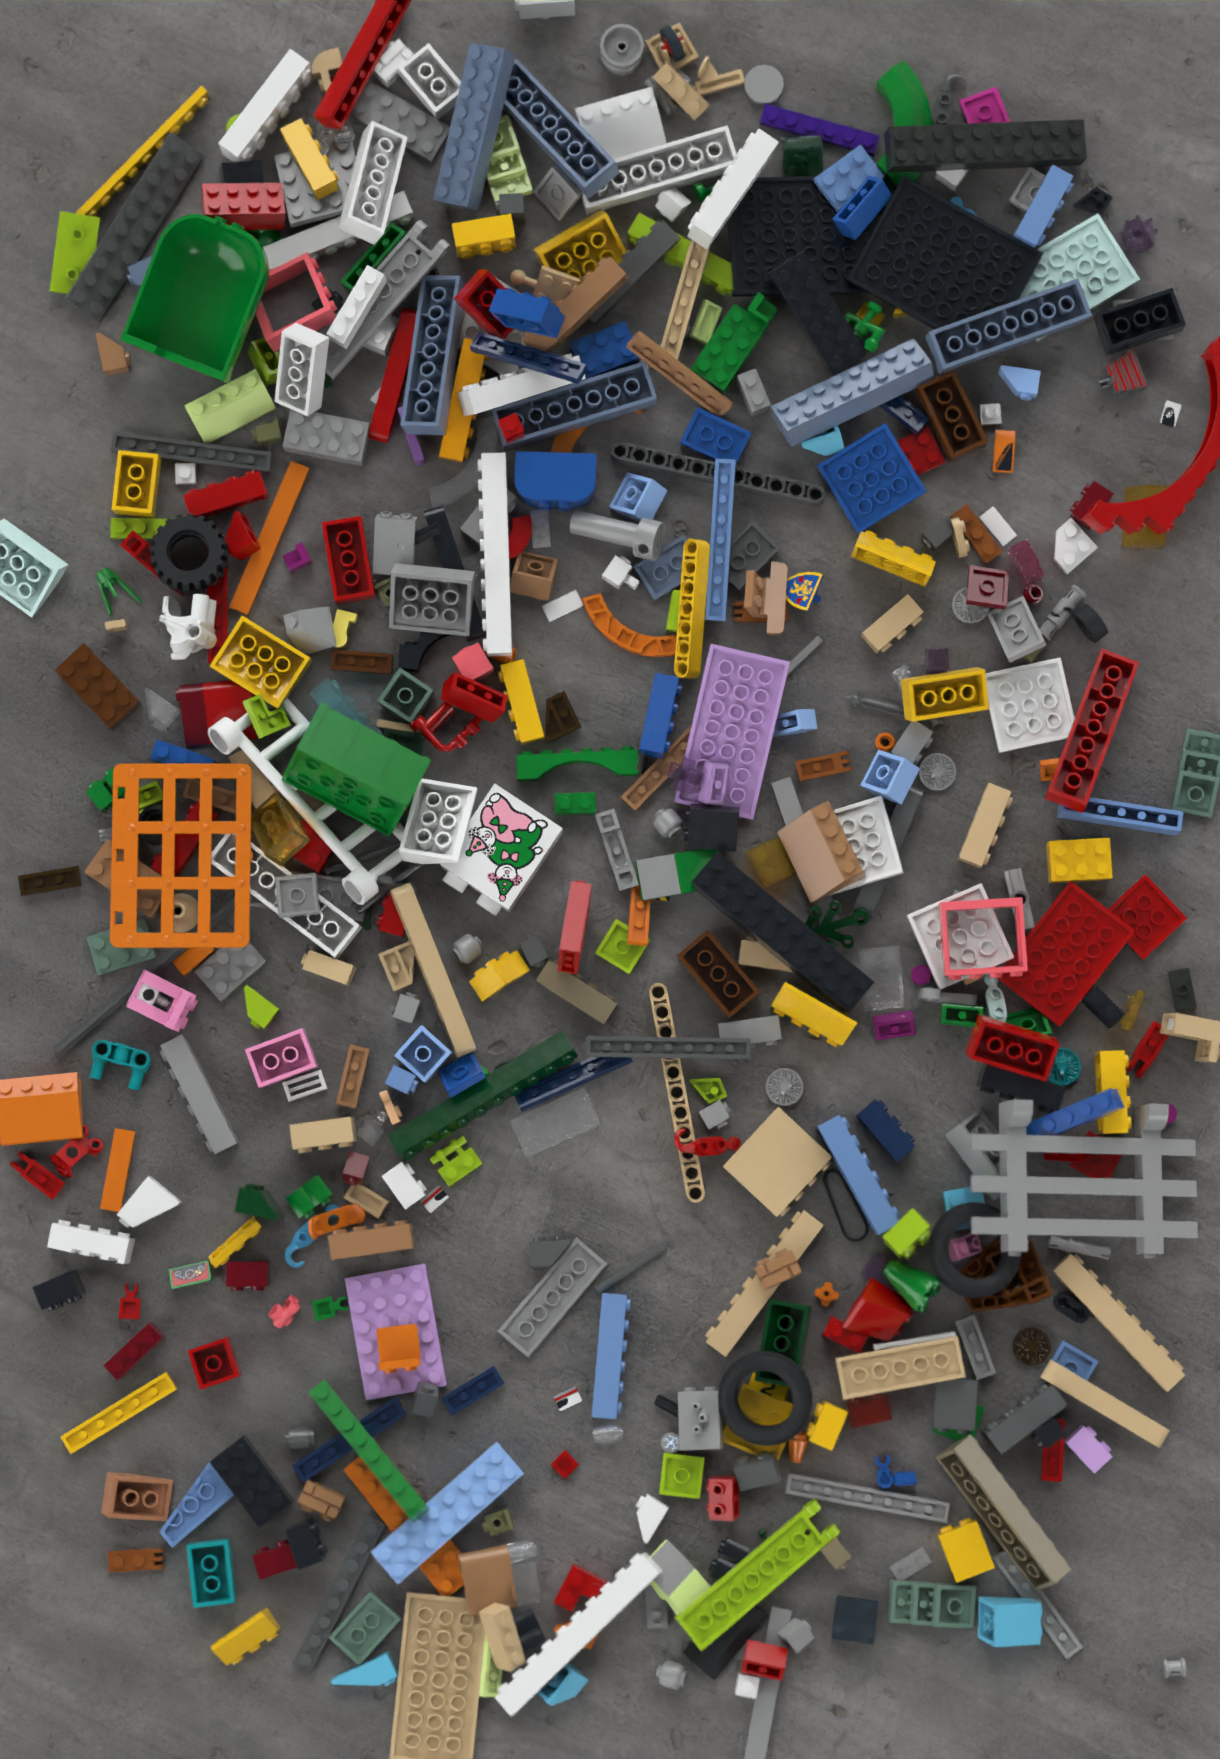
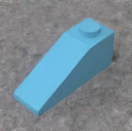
M389 1651L359 1666H355L332 1677L331 1683L332 1685L379 1686L384 1683L387 1686L396 1681L395 1678L398 1676V1671Z

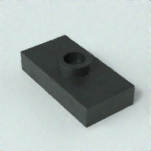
M1189 968L1169 971L1168 976L1175 1011L1197 1008Z

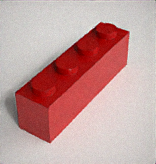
M251 470L244 473L245 476L239 478L232 476L225 479L226 482L220 484L214 482L206 485L204 489L199 490L195 488L187 491V494L183 495L188 513L194 514L195 517L201 515L206 518L269 498L260 471Z
M198 801L188 808L186 812L188 816L184 821H199L200 803ZM212 812V821H218L220 817ZM175 834V877L179 876L198 849L199 834ZM161 852V854L157 853L152 859L151 863L153 865L151 868L162 875Z

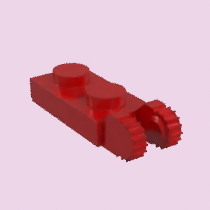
M1152 1021L1132 1053V1057L1129 1059V1066L1126 1067V1071L1130 1072L1138 1059L1143 1063L1135 1074L1137 1078H1141L1148 1066H1151L1169 1035L1160 1034L1162 1026L1156 1021Z
M19 1151L17 1154L19 1158L26 1161L29 1165L26 1169H23L17 1162L12 1161L10 1166L21 1174L20 1176L54 1200L66 1183L35 1159H31L28 1155Z

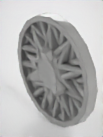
M967 587L962 588L953 598V613L957 619L964 623H978L985 618L989 607L966 604Z
M930 754L919 765V778L923 785L930 790L939 791L946 789L955 780V764L945 754Z
M780 1068L773 1071L768 1077L766 1093L775 1104L789 1106L800 1099L803 1093V1081L794 1070Z

